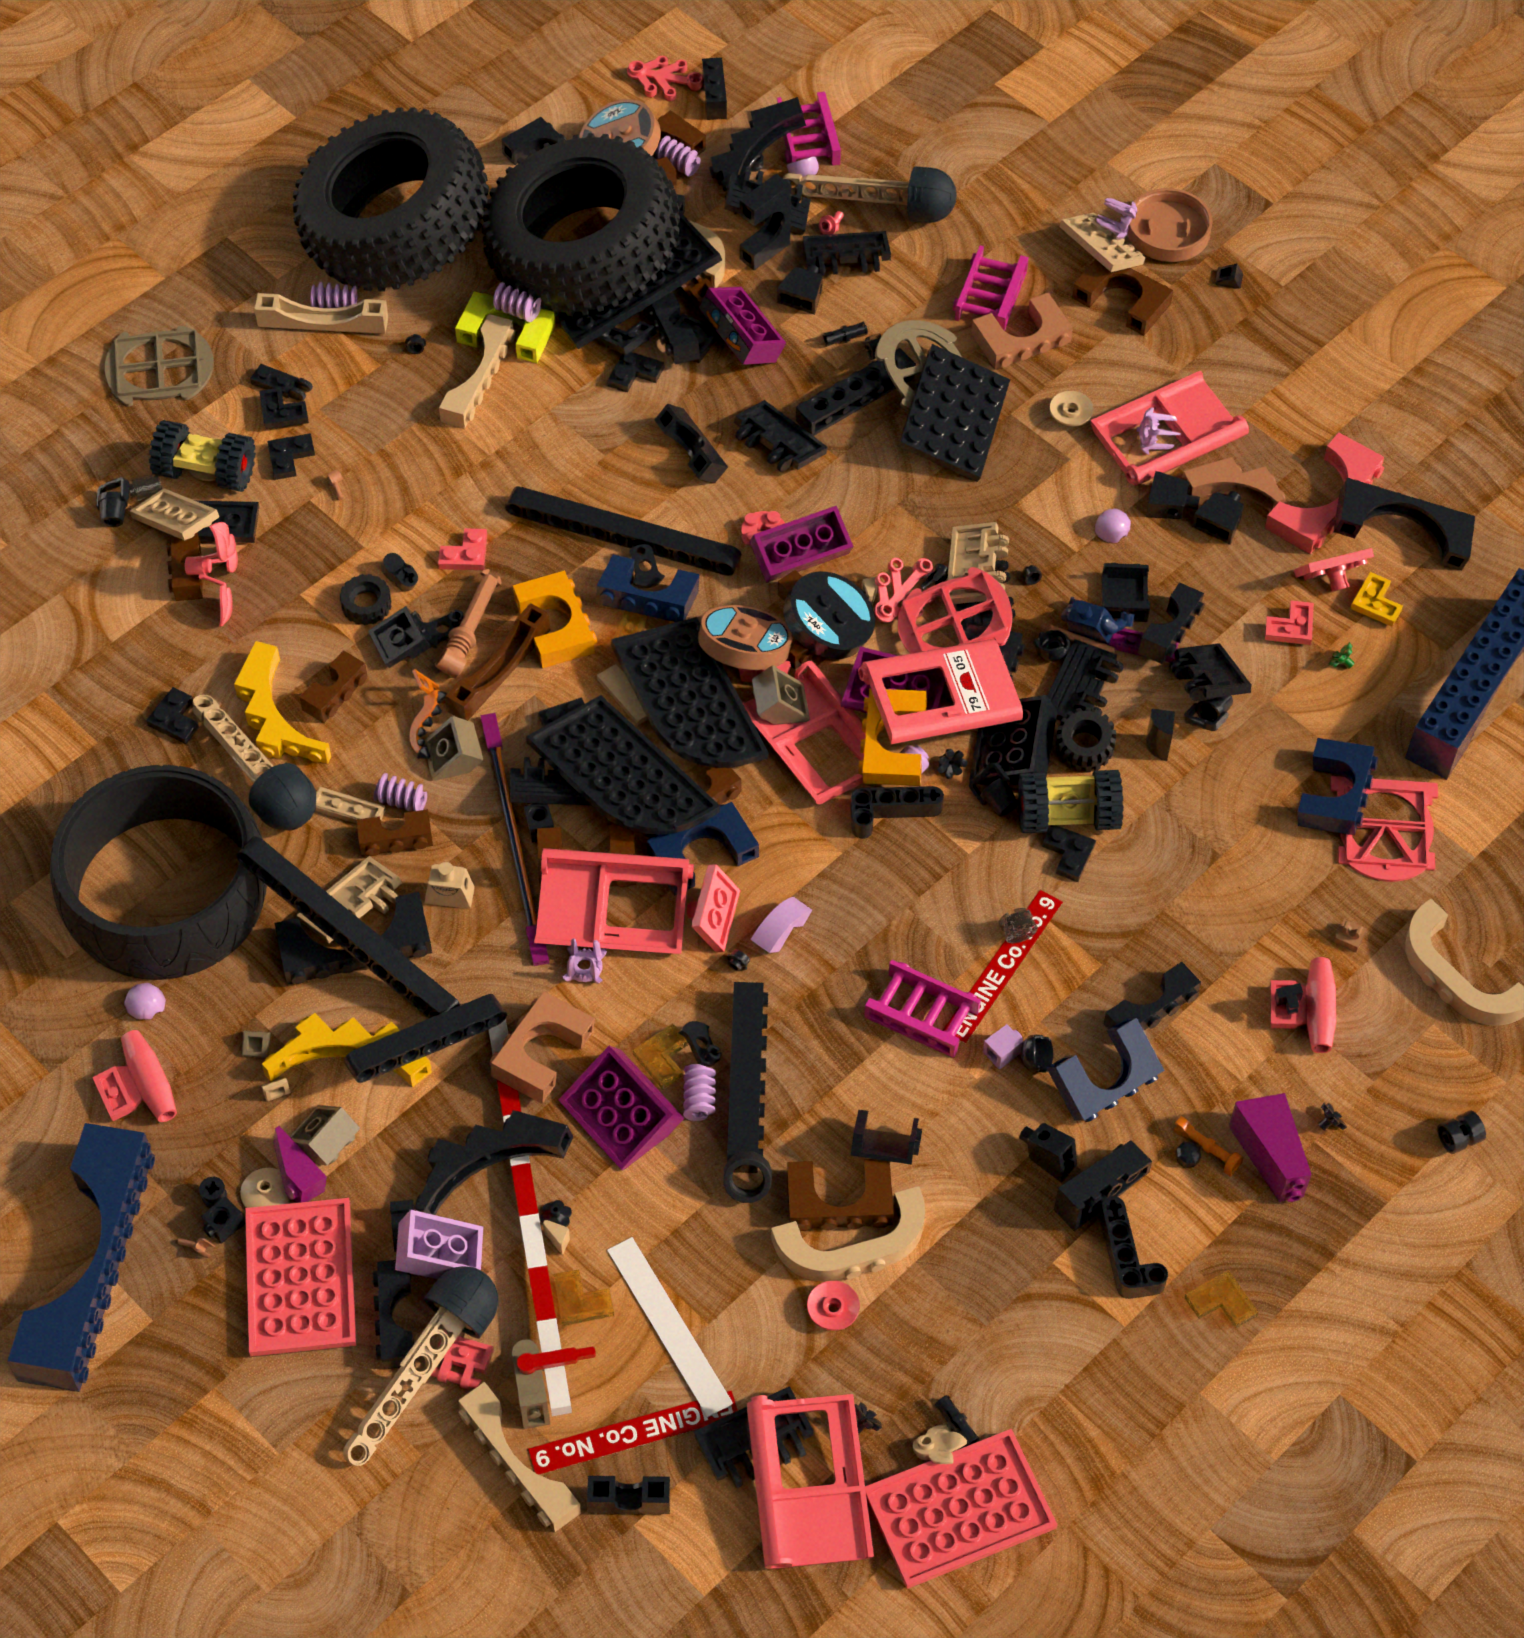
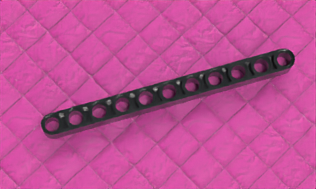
M520 486L513 488L505 504V509L508 513L520 518L630 549L641 544L650 545L655 556L726 576L734 574L742 556L741 551L731 545Z
M253 836L238 851L236 857L247 870L426 1017L432 1018L461 1005L453 995L263 839Z

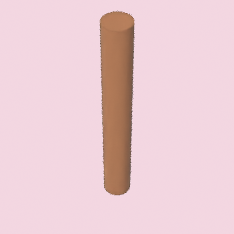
M1053 625L1049 628V630H1060L1065 633L1071 642L1075 639L1112 653L1115 652V647Z

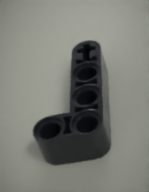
M935 786L858 788L851 795L852 833L860 839L871 836L874 818L938 816L943 809L944 793Z
M1117 1196L1107 1197L1102 1204L1100 1222L1118 1294L1126 1299L1161 1294L1165 1289L1168 1279L1166 1267L1160 1263L1140 1265L1125 1203ZM1113 1233H1120L1124 1237L1117 1238L1113 1235ZM1125 1256L1130 1261L1123 1262L1118 1257ZM1156 1276L1161 1281L1154 1282L1149 1277ZM1131 1280L1135 1285L1129 1286L1124 1281Z

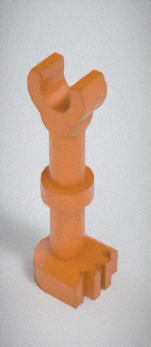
M1180 1116L1175 1122L1174 1132L1182 1137L1192 1139L1203 1147V1151L1206 1153L1211 1152L1224 1161V1173L1231 1177L1243 1163L1242 1155L1238 1152L1230 1154L1218 1146L1216 1140L1211 1137L1208 1139L1195 1130L1186 1118Z

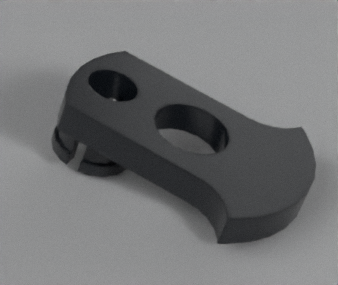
M645 544L632 547L629 550L630 558L635 559V580L632 584L640 588H651L661 583L665 575L658 571L652 547ZM646 561L651 565V569L649 571H642L639 568V563Z
M454 610V612L451 611L448 615L432 622H422L420 624L421 628H426L432 637L429 640L431 647L437 649L440 642L448 639L450 630L460 626L464 615L462 611ZM441 625L449 627L448 631L440 633L436 629Z
M698 1021L688 1022L680 1029L678 1034L685 1037L698 1064L706 1067L715 1065L720 1060L722 1053H717L720 1049L713 1044L709 1036L708 1029L710 1026ZM696 1039L701 1040L705 1044L706 1049L701 1048L697 1044Z

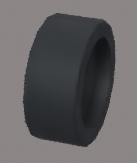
M742 1151L734 1154L727 1161L724 1167L723 1185L726 1192L734 1200L741 1203H753L761 1200L768 1194L772 1181V1169L769 1162L761 1154L753 1151ZM741 1165H753L761 1170L763 1180L757 1188L742 1189L733 1182L732 1174L734 1170Z

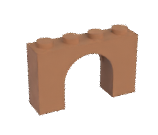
M1049 292L1034 297L1029 301L1028 314L1039 329L1038 332L1031 336L1016 337L1008 334L1002 329L992 313L973 319L971 334L995 370L1071 342L1073 327Z
M543 991L538 999L535 998L531 1002L527 1015L520 1017L514 1033L506 1036L500 1052L493 1054L489 1065H491V1077L543 1104L556 1085L557 1072L531 1059L526 1054L524 1046L534 1037L552 1035L582 1049L594 1032L595 1018Z

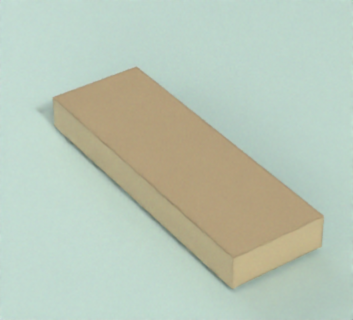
M616 664L597 675V680L637 726L648 720L627 676Z
M319 787L316 792V812L356 823L357 819L378 816L382 820L386 812L385 806L323 787Z

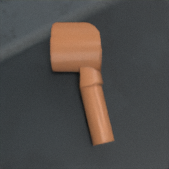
M335 469L328 473V482L335 489L338 500H342L343 495L338 483L343 481L341 473Z
M200 1238L197 1241L178 1239L179 1245L191 1247L205 1258L211 1256L205 1250L209 1246L215 1247L214 1244L205 1238Z

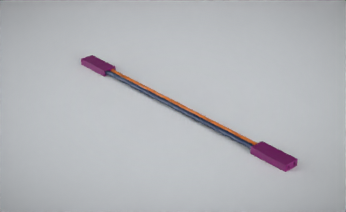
M496 713L480 715L487 750L492 754L528 926H526V933L533 965L549 964L546 944L534 943L537 917L512 802H510V793L501 756L503 745Z

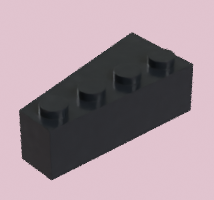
M1132 1140L1124 1145H1118L1112 1153L1058 1187L1054 1211L1075 1232L1101 1211L1103 1201L1107 1197H1119L1150 1172L1152 1160Z

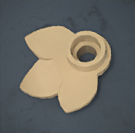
M938 1425L930 1428L926 1435L915 1439L913 1451L922 1460H931L936 1464H952L953 1455L951 1452L966 1445L967 1440L961 1434L951 1432L947 1425Z

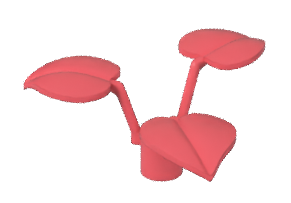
M217 522L209 526L215 538L217 552L205 556L186 557L185 571L187 575H199V579H205L220 585V623L218 627H221L229 620L232 614L233 601L231 589L226 586L225 582L206 576V574L211 572L213 563L226 562L229 573L234 572L237 568L238 556L235 538L233 534H229L228 525L224 522Z

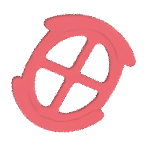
M971 567L968 569V576L939 583L923 592L919 588L912 590L907 598L903 600L898 616V632L904 647L910 654L942 648L924 642L922 636L947 625L954 627L960 642L959 645L995 639L999 646L1005 645L1012 627V608L1004 588L988 573ZM957 589H970L984 594L987 600L967 609L956 611L949 593ZM940 596L948 615L925 625L917 626L916 619L921 609L931 599ZM986 610L993 611V617L987 629L979 637L968 640L961 621Z

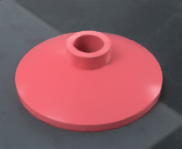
M840 1281L823 1282L817 1285L808 1297V1314L812 1321L823 1329L831 1331L845 1329L856 1320L859 1314L860 1302L858 1295L846 1283ZM834 1306L838 1311L830 1312L829 1308Z

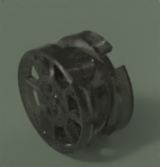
M1026 908L1014 909L1015 913L1009 915L1007 912L1000 918L999 926L1005 932L1004 937L1008 943L1025 941L1037 932V924L1033 920L1029 909L1026 911Z

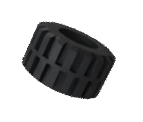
M1086 707L1085 711L1078 708L1075 714L1072 711L1067 713V718L1063 717L1060 725H1058L1056 752L1057 755H1060L1062 763L1067 761L1068 768L1071 769L1075 766L1077 772H1081L1082 768L1086 770V773L1091 772V768L1097 771L1101 768V764L1105 766L1108 760L1112 758L1116 742V730H1113L1114 724L1112 721L1108 722L1109 717L1106 714L1100 715V710L1096 709L1095 712H1092L1091 708ZM1079 733H1090L1098 739L1099 743L1093 747L1085 748L1077 745L1072 738Z

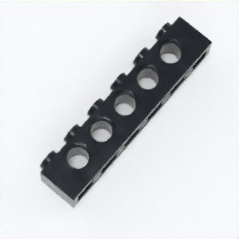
M901 348L895 350V364L898 369L916 366V363ZM878 360L871 362L867 367L852 373L842 381L836 382L832 387L817 393L811 399L801 402L796 407V422L811 435L815 436L895 390L896 387L886 371L884 362ZM915 375L904 377V382L907 383L914 379Z

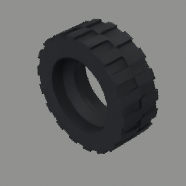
M372 574L354 576L351 580L345 582L344 587L342 586L340 601L342 611L345 617H348V620L355 622V624H376L378 621H382L389 614V610H391L392 601L389 586L378 576H372ZM371 592L377 596V601L372 606L359 607L355 604V597L361 593Z

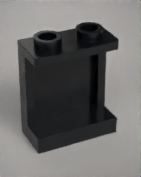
M1103 564L1101 576L1102 607L1106 608L1114 620L1120 618L1121 612H1126L1127 614H1135L1133 622H1148L1150 601H1148L1149 565Z

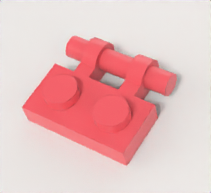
M458 1336L441 1360V1368L436 1367L431 1376L436 1377L438 1381L443 1383L449 1381L459 1384L460 1388L466 1390L469 1388L475 1389L482 1384V1380L474 1378V1372L486 1373L494 1348L491 1345ZM452 1365L465 1368L464 1373L460 1374L450 1371Z

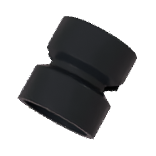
M1472 1110L1458 1115L1456 1120L1454 1118L1449 1119L1437 1126L1438 1137L1443 1147L1450 1154L1460 1152L1466 1149L1468 1145L1473 1146L1486 1139L1484 1124L1476 1112Z

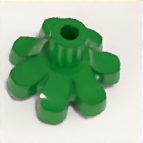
M1349 642L1341 648L1340 652L1335 651L1332 654L1333 659L1329 662V665L1336 667L1338 664H1343L1350 669L1355 664L1349 657L1353 652L1351 650L1352 644Z

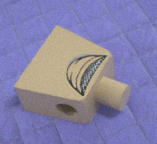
M443 862L440 865L433 864L427 885L425 904L470 909L475 887L467 869L452 866L449 862Z

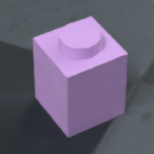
M1006 1024L984 1041L983 1053L1000 1070L1020 1055L1024 1041L1017 1030H1012Z

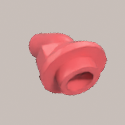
M837 211L833 217L830 215L823 216L819 221L820 232L823 235L834 234L839 230V222L844 214Z

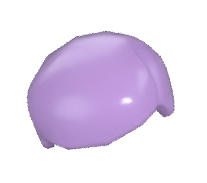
M813 156L787 164V169L789 173L801 174L804 177L808 174L816 175L819 165L816 157Z
M1115 508L1108 509L1099 515L1095 524V532L1099 538L1106 542L1118 543L1123 536L1126 537L1128 535L1131 521L1123 511Z
M142 983L133 986L128 991L125 1007L129 1015L136 1019H152L157 1012H163L166 999L159 988L150 983Z

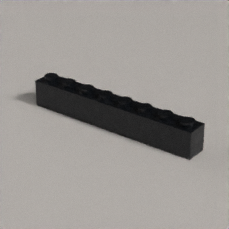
M734 982L727 1161L734 1154L742 1151H753L763 1156V1148L758 1147L759 1141H764V1126L759 1125V1118L765 1117V1103H760V1095H765L766 1080H761V1073H766V1058H761L762 1051H767V1036H762V1029H767L768 1014H763V1007H768V992H764V983ZM741 1165L733 1173H758V1167Z

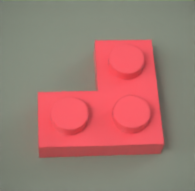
M464 528L463 546H440L439 569L484 570L487 529Z
M1291 601L1289 619L1267 616L1265 640L1311 645L1314 603Z

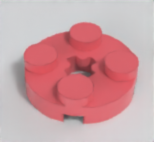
M776 511L749 513L745 516V521L742 524V540L746 545L747 543L750 545L751 538L754 534L761 532L759 530H768L785 524V522Z

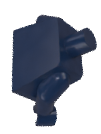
M1071 597L1069 604L1061 613V619L1067 622L1068 631L1109 645L1113 634L1125 627L1133 626L1135 614L1121 612L1120 618L1114 620L1106 608Z

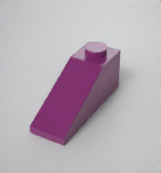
M280 1126L276 1127L273 1144L285 1193L291 1200L294 1199L296 1203L308 1202L325 1192L327 1176Z

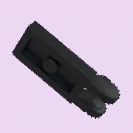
M260 364L250 378L252 385L265 390L281 388L283 397H290L299 401H303L306 398L304 390L310 392L313 388L311 382L304 378L295 377L264 364Z

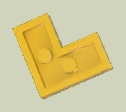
M1370 572L1352 602L1350 609L1393 627L1402 611L1403 605L1384 598L1391 580Z

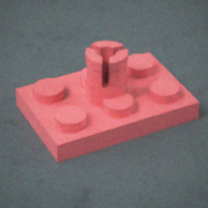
M1369 548L1306 564L1294 569L1295 577L1304 576V580H1309L1325 574L1330 581L1331 592L1349 588L1345 569L1349 570L1368 564L1367 559L1374 557L1373 550Z
M713 864L707 867L698 902L691 901L688 903L686 911L688 918H691L692 921L691 927L718 953L725 951L741 890L717 864Z

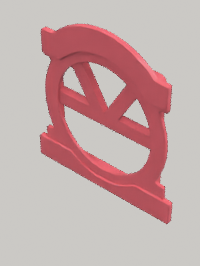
M1331 776L1330 778L1331 791L1337 792V797L1346 794L1354 786L1346 777ZM1373 779L1372 787L1366 790V794L1390 793L1405 799L1417 811L1421 822L1363 818L1362 826H1357V828L1374 829L1362 847L1358 846L1352 835L1339 833L1344 846L1338 847V864L1349 865L1352 869L1366 877L1385 882L1404 881L1416 877L1425 870L1434 871L1435 853L1429 852L1433 840L1434 827L1427 806H1432V798H1438V784ZM1385 830L1403 854L1402 858L1381 859L1370 855L1371 850ZM1398 831L1422 833L1421 841L1415 850H1411Z

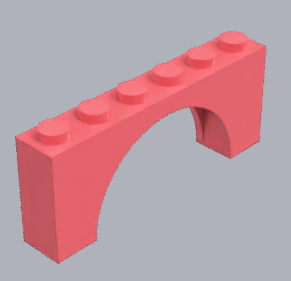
M1338 432L1327 445L1324 460L1337 469L1344 483L1347 478H1351L1372 485L1375 478L1378 479L1383 473L1384 467L1382 464L1384 456ZM1339 497L1327 505L1315 508H1299L1279 501L1267 515L1265 529L1311 555L1316 548L1319 549L1323 545L1327 534L1331 535L1334 531Z

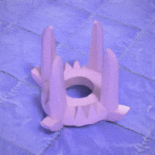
M1107 198L1104 205L1122 214L1121 222L1119 223L1099 214L1096 221L1102 227L1117 234L1116 239H1123L1128 234L1126 232H1128V225L1132 218L1135 219L1136 204L1132 201L1130 206L1115 199Z
M1153 407L1144 413L1140 427H1137L1141 440V449L1147 455H1149V450H1164L1174 447L1173 444L1156 443L1158 441L1157 435H1181L1178 432L1158 429V420L1177 421V419L1172 415L1153 413Z
M571 939V946L567 947L570 954L567 963V974L562 976L565 981L574 979L579 982L593 981L596 984L602 982L603 980L599 977L603 968L601 959H603L607 951L604 948H600V943L597 940L593 941V951L590 949L586 950L585 948L578 950L576 939ZM581 960L590 961V968L586 970L580 969L578 963Z

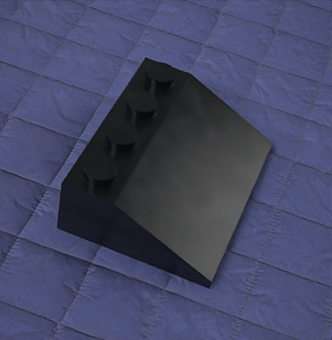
M1047 695L1019 699L1023 710L1022 720L978 728L969 777L970 782L975 778V774L990 763H998L1011 780L1009 782L1011 789L1018 790L1020 774L1045 773L1047 777L1057 710ZM993 769L991 773L982 782H979L978 784L989 785L1001 777L996 772V770Z

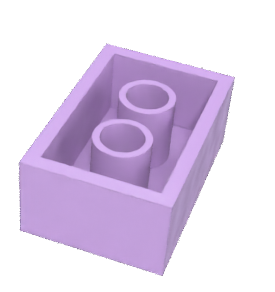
M410 1210L399 1222L395 1270L438 1279L443 1273L455 1267L467 1266L481 1270L483 1226Z

